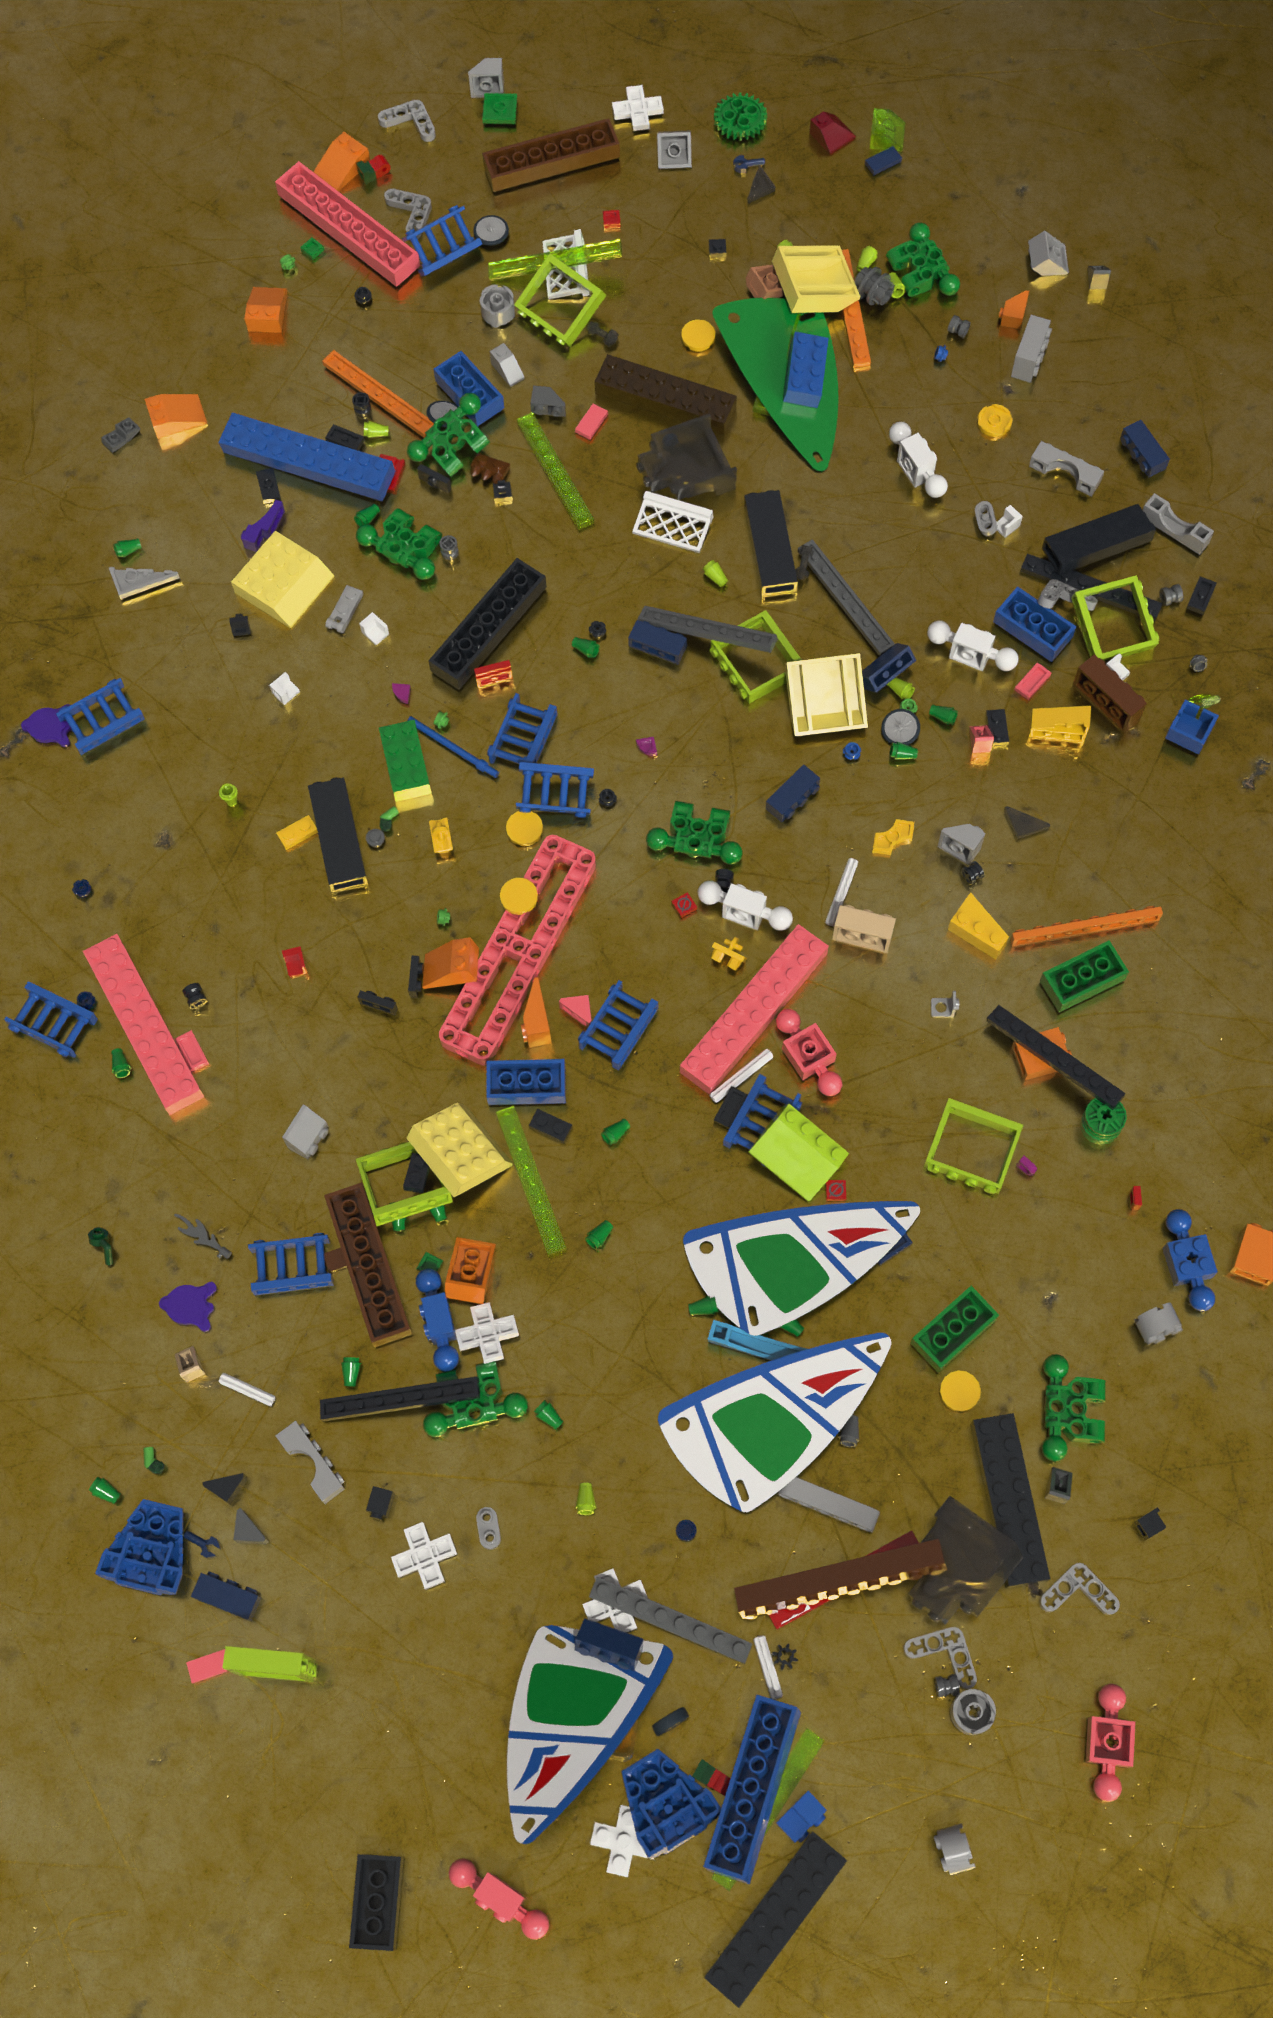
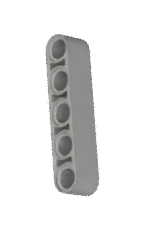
M797 1477L778 1491V1495L868 1532L874 1531L880 1514L876 1509Z

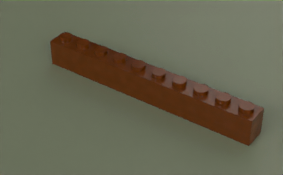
M935 1539L736 1587L734 1590L739 1614L742 1618L754 1619L760 1614H775L778 1610L785 1608L792 1610L806 1603L813 1605L823 1599L834 1600L844 1594L855 1595L864 1589L876 1590L885 1584L897 1585L906 1579L918 1580L923 1575H938L947 1570L940 1540Z

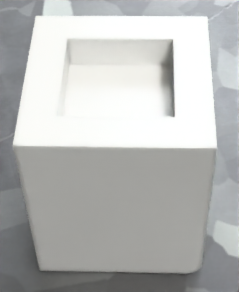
M1009 505L1004 511V516L997 521V531L1006 538L1020 527L1023 516Z
M373 612L359 623L361 632L375 645H378L389 635L387 625Z
M1119 653L1106 665L1111 670H1114L1120 679L1124 680L1129 676L1130 672L1120 663L1122 655Z
M286 672L269 685L272 694L283 705L300 692L290 681L289 675Z

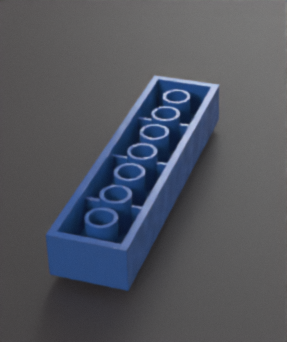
M756 1695L704 1863V1868L708 1871L750 1885L801 1715L798 1707Z

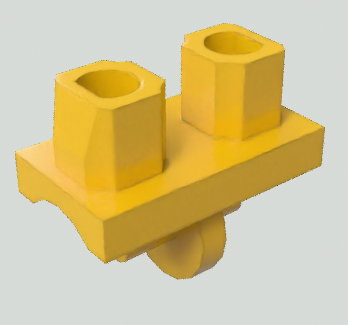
M448 819L430 820L429 825L434 853H446L453 850Z
M734 937L732 941L727 938L725 939L724 944L728 945L729 948L716 942L712 946L714 950L711 959L721 963L725 954L731 956L727 964L731 969L737 971L742 962L745 963L747 960L746 957L734 952L735 949L740 952L743 949V946L738 944L739 938Z

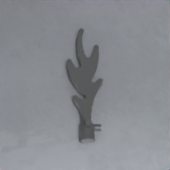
M174 1214L175 1217L183 1220L188 1226V1229L178 1227L179 1231L188 1236L199 1238V1240L194 1241L195 1244L207 1245L219 1250L218 1258L224 1256L228 1259L231 1256L232 1252L225 1247H221L214 1234L211 1235V1240H209L207 1229L200 1220H195L197 1227H194L183 1216Z

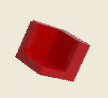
M301 946L282 951L290 978L308 974Z

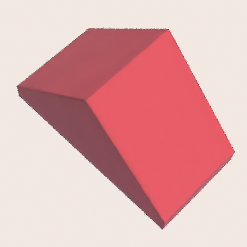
M988 725L969 726L972 753L991 752L994 736Z
M588 995L561 998L559 1000V1006L563 1011L585 1027H589L591 1024V1013Z

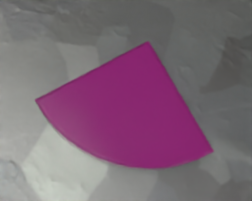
M392 683L395 696L401 702L408 704L411 686L408 684Z
M654 737L636 739V745L641 752L650 756H657Z

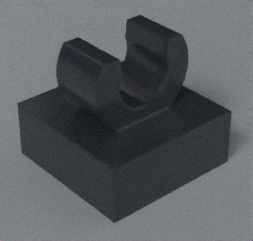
M500 480L497 484L493 483L495 502L512 501L510 482Z
M243 613L235 614V617L230 618L233 636L251 634L248 616H243Z

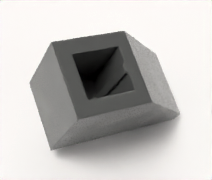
M533 385L530 402L531 413L566 417L565 403L551 387Z

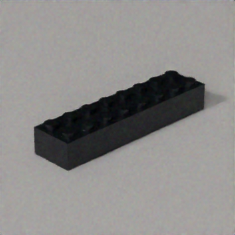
M516 558L428 660L430 671L460 690L474 673V669L482 664L547 587L546 576Z
M1014 1413L975 1419L970 1425L1005 1587L1009 1589L1048 1582L1050 1574Z
M812 1831L707 1971L704 1978L740 2008L847 1860Z

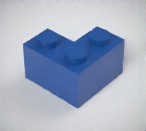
M807 1791L776 1824L793 1843L797 1840L801 1843L810 1834L807 1830L812 1825L818 1827L826 1818L824 1813L827 1810Z

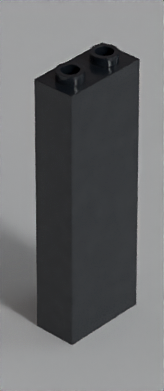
M768 490L766 492H753L744 495L745 513L761 596L797 591L798 581L780 491Z
M1135 504L1045 537L1042 550L1058 575L1148 543L1152 541L1156 529L1139 504Z
M336 777L330 781H319L308 785L331 892L368 884L344 777Z

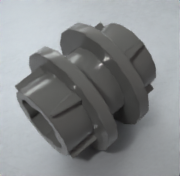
M868 267L863 268L854 281L860 298L864 299L867 297L866 301L869 305H874L875 303L885 304L894 291L895 285L890 282V275L887 273L881 275L882 271L879 267L872 269Z

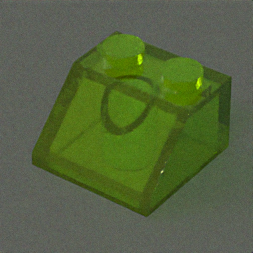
M874 108L870 149L886 150L894 146L897 151H903L906 122L891 109Z

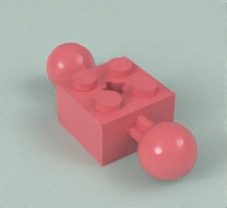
M792 1009L782 1010L777 1015L776 1025L780 1031L790 1033L792 1036L783 1041L782 1050L802 1081L816 1073L819 1077L817 1082L818 1089L822 1094L826 1096L838 1094L842 1088V1079L837 1073L828 1071L826 1068L835 1062L836 1052L816 1023L801 1031L799 1028L801 1023L799 1014Z
M1112 1683L1104 1685L1098 1695L1099 1703L1105 1709V1718L1095 1716L1088 1718L1085 1760L1088 1763L1102 1764V1774L1098 1775L1094 1781V1792L1098 1798L1106 1802L1116 1800L1122 1791L1121 1782L1115 1776V1766L1130 1768L1133 1767L1135 1722L1118 1720V1711L1126 1703V1694L1119 1685ZM1109 1736L1111 1737V1741H1114L1115 1743L1110 1747L1106 1743V1739H1109Z
M460 1858L451 1864L449 1868L451 1883L458 1888L469 1886L474 1889L473 1897L476 1898L475 1903L484 1910L490 1908L495 1911L493 1916L503 1923L506 1921L510 1922L515 1918L521 1923L524 1935L530 1939L536 1940L545 1936L549 1929L548 1917L541 1910L533 1909L527 1911L523 1908L522 1904L527 1897L491 1872H487L484 1879L477 1875L476 1867L469 1859Z

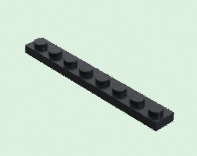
M1028 553L1020 572L1047 582L1051 579L1061 581L1078 590L1107 584L1104 581L1074 570L1058 575L1051 562ZM1117 588L1092 595L1101 602L1139 615L1131 591ZM1146 597L1148 612L1152 615L1153 620L1156 621L1163 603Z
M1000 1005L987 1017L986 1021L1097 1100L1107 1105L1110 1109L1114 1110L1125 1097V1092Z
M475 1376L320 1400V1420L324 1422L479 1399V1378Z

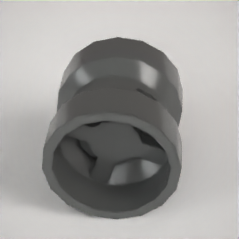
M954 315L947 331L950 333L955 332L959 337L964 338L971 322L968 320L963 321L959 316Z
M450 535L442 537L439 542L442 557L446 560L455 559L459 553L457 540Z
M1179 584L1172 585L1171 588L1164 587L1159 590L1160 600L1164 606L1170 605L1172 602L1178 603L1183 601V591Z
M956 1674L949 1675L947 1679L942 1676L934 1678L938 1699L945 1698L949 1693L952 1696L960 1694Z

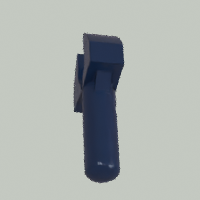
M739 155L733 160L734 170L739 173H746L748 167L765 165V159L747 160L744 158V155Z
M189 1530L184 1533L185 1539L201 1547L202 1552L200 1555L205 1558L217 1557L209 1552L207 1545H214L221 1550L220 1543L216 1538L211 1536L210 1539L204 1540Z

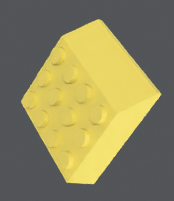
M778 246L772 263L792 313L839 312L860 299L859 292L840 246Z
M274 531L231 583L237 595L284 625L292 628L331 582L334 575L317 556L277 531Z
M860 654L785 663L790 716L795 736L868 727Z
M458 1102L414 1124L407 1136V1140L453 1197L462 1194L513 1165L511 1160L470 1110Z

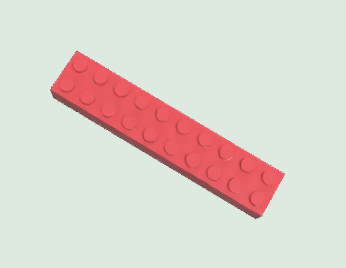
M299 161L275 181L278 195L396 287L420 267L418 252Z
M798 924L680 1064V1073L710 1095L826 957L829 946Z
M118 934L84 950L85 957L169 1115L204 1098L200 1087Z

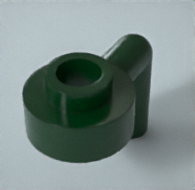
M101 1227L94 1228L88 1233L89 1243L92 1246H101L104 1249L105 1264L112 1265L113 1255L112 1247L108 1242V1231Z

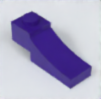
M275 500L269 511L253 525L248 524L246 530H243L241 540L244 548L257 552L264 538L268 539L274 533L285 512L282 501Z

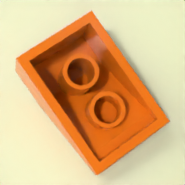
M343 132L331 143L313 173L339 192L358 174L356 163L370 161L368 148Z
M253 287L246 304L244 318L248 332L282 333L287 288Z
M159 394L145 399L158 439L208 424L198 394Z
M471 937L451 940L425 954L423 989L477 982L479 948Z
M538 977L534 978L523 1016L524 1024L521 1025L523 1040L528 1042L529 1048L552 1043Z
M460 1237L456 1238L445 1281L444 1292L447 1298L484 1304L496 1244Z

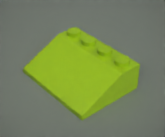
M790 1104L781 1107L748 1151V1153L808 1202L849 1155L844 1148Z

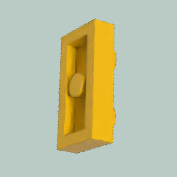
M309 815L276 832L286 850L318 833L317 827Z

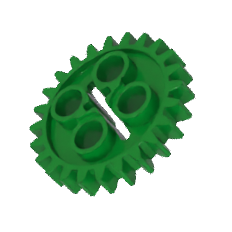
M739 92L738 96L734 93L732 97L726 95V100L721 99V103H717V108L714 109V125L717 126L718 131L721 130V135L727 133V138L733 136V140L736 137H739L740 141H742V137H745L746 140H748L749 136L755 138V133L759 135L760 130H764V125L767 122L764 103H759V98L754 100V95L748 97V93L745 96H742L741 92Z

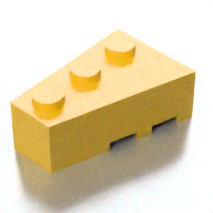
M1091 706L1032 709L1029 737L1084 742L1090 727Z
M971 892L951 919L948 927L949 931L995 960L1006 946L1009 938Z

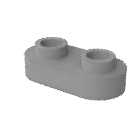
M987 501L978 503L975 507L978 527L983 535L990 536L996 532L998 527L994 509L991 503Z
M484 1507L478 1511L476 1516L479 1539L485 1549L493 1550L501 1542L498 1517L492 1508ZM489 1514L490 1520L484 1521L483 1516ZM488 1535H493L494 1539L493 1541L488 1542L486 1541V1537Z

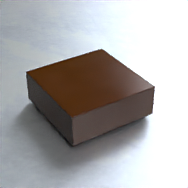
M341 1248L324 1253L329 1273L347 1268Z

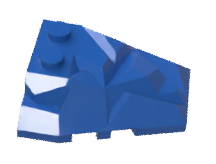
M143 1499L128 1518V1523L123 1530L116 1534L111 1546L102 1553L95 1574L106 1580L114 1581L119 1586L156 1595H162L163 1593L174 1595L177 1593L183 1575V1508Z
M659 1749L621 1771L637 1841L648 1859L673 1851L707 1828V1824L714 1821L720 1815L721 1807L712 1793L695 1782V1779L690 1774L688 1776L679 1769V1766Z

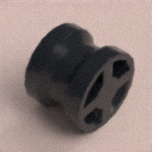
M976 861L972 862L969 867L961 869L964 879L970 885L974 884L976 879H982L985 876L982 867Z

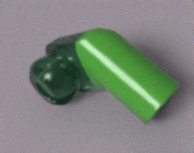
M395 806L380 816L379 826L382 831H389L392 827V818L399 814Z
M154 1447L143 1448L145 1468L154 1474L162 1473L165 1465L162 1461L160 1462L154 1458Z

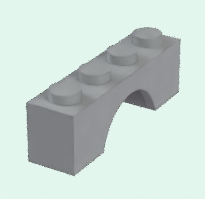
M1042 441L1031 456L1029 467L1043 474L1054 469H1062L1069 472L1076 480V489L1091 497L1102 481L1104 471L1099 467L1090 465L1084 460Z
M1154 493L1144 505L1143 511L1155 527L1199 555L1210 543L1214 533L1212 529L1201 522L1191 524L1179 519L1171 510L1170 503Z
M294 1421L275 1436L289 1455L305 1454L313 1459L316 1473L310 1485L321 1501L326 1504L345 1490L342 1486L345 1481L338 1472L336 1474L330 1469L333 1466L327 1456L322 1458L318 1452L321 1450L320 1446L315 1440L310 1441L307 1437L310 1432L304 1424L299 1425Z

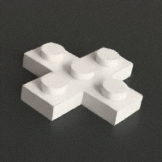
M642 85L626 87L627 100L612 102L614 119L631 118L633 131L650 129L648 116L663 114L661 96L644 98Z
M490 1302L470 1307L474 1325L455 1330L460 1351L480 1346L484 1364L504 1359L500 1341L519 1336L514 1315L494 1320Z
M423 1522L404 1529L410 1550L391 1557L397 1576L400 1578L418 1570L425 1590L445 1582L438 1562L457 1555L451 1535L447 1534L430 1541Z
M613 1568L594 1576L595 1580L596 1577L620 1586ZM641 1580L622 1587L648 1598ZM596 1600L582 1604L588 1620L597 1623L610 1617L614 1628L628 1633L637 1629L633 1616Z
M620 1806L616 1827L595 1822L590 1845L611 1849L607 1872L628 1877L632 1855L648 1858L637 1841L630 1807Z

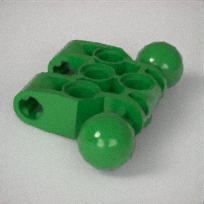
M915 223L909 230L910 240L890 249L886 253V258L894 271L911 268V272L901 279L908 296L913 297L932 289L935 280L940 278V291L947 296L956 294L960 288L959 278L954 274H949L950 268L942 255V250L936 246L935 241L929 240V227L925 223Z
M474 393L462 395L459 400V407L455 411L450 409L443 417L438 418L434 425L425 432L427 436L424 439L414 440L407 446L409 459L414 462L424 461L428 456V448L433 445L432 456L448 475L452 477L464 466L456 456L457 450L462 449L465 443H468L477 454L490 443L489 439L471 419H462L465 415L478 413L481 407L479 396ZM447 424L446 430L441 431V426ZM471 425V430L465 432V427ZM458 437L457 443L451 444L452 439ZM445 449V453L442 456H438L439 451Z
M399 508L395 509L383 522L384 535L382 537H379L376 528L369 524L361 525L357 529L356 539L360 545L365 547L374 545L376 551L387 557L391 563L400 564L404 568L410 566L413 568V572L418 579L427 580L434 575L435 565L428 557L439 545L443 536L438 530L426 524L417 533H413L410 528L414 522V517Z
M675 801L670 821V831L673 836H669L665 829L660 827L649 830L646 835V843L654 851H661L666 847H672L674 852H682L692 858L703 856L711 859L712 855L720 856L722 861L728 865L736 864L743 855L741 846L734 841H727L723 845H719L725 841L731 812L729 810L712 807L709 820L705 821L701 818H692L694 804Z
M1059 1354L1048 1356L1044 1361L1043 1368L1045 1374L1050 1378V1385L1046 1386L1044 1406L1045 1428L1049 1429V1436L1045 1438L1041 1448L1043 1455L1048 1460L1060 1461L1067 1455L1068 1450L1067 1443L1061 1437V1430L1073 1442L1105 1443V1421L1089 1419L1085 1416V1413L1087 1411L1086 1402H1105L1106 1381L1103 1379L1075 1377L1066 1386H1062V1378L1069 1371L1068 1361ZM1073 1384L1080 1388V1393H1075L1072 1390ZM1051 1403H1056L1059 1406V1412L1051 1408ZM1072 1405L1079 1407V1414L1072 1411ZM1072 1425H1076L1079 1428V1434L1072 1432Z
M496 1361L476 1364V1372L480 1384V1398L454 1402L453 1404H442L443 1407L454 1414L445 1416L441 1412L433 1411L424 1418L423 1429L429 1436L440 1437L447 1431L448 1427L457 1426V1429H462L470 1426H479L483 1423L498 1420L497 1416L503 1414L512 1418H519L526 1413L528 1401L523 1394L512 1392L505 1397L503 1402L496 1403L503 1393ZM456 1369L436 1374L437 1382L458 1379ZM489 1387H496L494 1394L486 1393ZM480 1411L481 1414L478 1418H471L472 1412Z

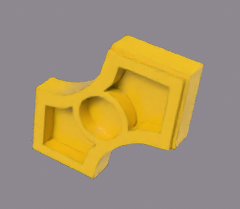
M896 819L891 829L886 832L875 833L872 853L891 855L896 845L904 841H912L915 822Z

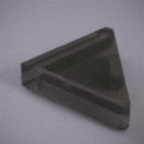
M761 165L758 166L747 198L748 203L766 196L776 189Z
M1008 806L1004 808L1017 839L1050 828V824Z

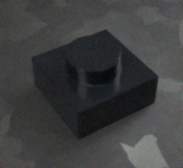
M726 239L709 240L710 258L726 257Z

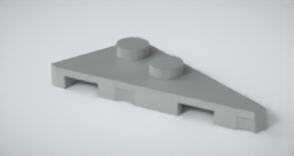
M115 567L109 568L120 599L180 578L178 572H173L172 570L154 572L153 569L135 570L133 568H126V570H115Z

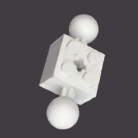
M894 423L889 430V437L893 443L899 445L897 462L914 487L925 483V490L929 496L934 498L943 496L947 491L948 484L943 476L934 474L937 457L929 449L926 439L922 438L919 433L911 436V428L907 423Z
M935 621L928 627L927 635L931 642L935 644H942L946 641L952 643L949 656L952 660L982 672L989 658L995 660L996 666L1003 671L1014 669L1018 663V654L1014 649L1005 647L997 650L992 648L995 636L990 632L981 631L970 624L961 623L957 633H954L944 621Z
M705 881L698 888V897L704 904L723 903L722 918L757 931L763 918L769 920L771 927L779 931L786 930L792 924L793 916L791 911L783 906L775 907L774 909L767 908V896H764L762 892H753L743 885L731 884L726 893L721 890L720 885L715 881Z

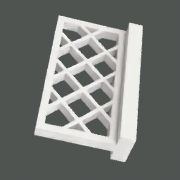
M581 229L574 230L573 235L543 241L544 261L550 253L588 280L585 243ZM573 241L569 248L563 246L566 242ZM550 245L557 246L552 252L547 249V246ZM560 249L566 251L561 257L556 255ZM569 254L574 256L571 262L565 260ZM555 267L552 268L546 277L549 299L582 293L583 297L590 295L589 291ZM554 271L559 273L555 280L550 277ZM563 276L568 279L564 285L559 283ZM572 282L577 284V288L569 289L568 286ZM555 285L561 288L558 292L552 293L551 291Z
M645 491L644 500L632 531L633 534L700 553L709 525L713 520V510ZM646 506L654 508L656 513L646 516L644 512ZM669 512L672 518L663 522L660 514ZM658 516L661 523L652 527L649 520ZM686 517L689 523L680 527L677 519ZM675 521L678 528L669 532L666 524ZM699 521L705 523L704 528L699 531L693 525ZM647 522L650 527L646 531L638 530L639 525ZM663 526L666 534L662 536L656 535L654 530ZM691 526L695 533L686 537L682 530ZM680 531L683 539L679 541L673 540L671 535ZM697 536L699 540L698 546L690 545L688 540Z

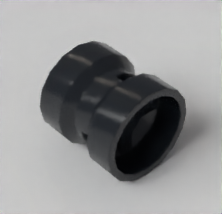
M363 392L355 394L352 398L355 414L359 417L368 416L371 413L369 396Z
M718 869L715 873L716 883L720 885L723 892H728L731 881L734 879V872L728 869Z
M192 983L182 990L184 996L188 998L187 1003L190 1009L200 1008L207 1003L206 996L202 994V988L199 983Z

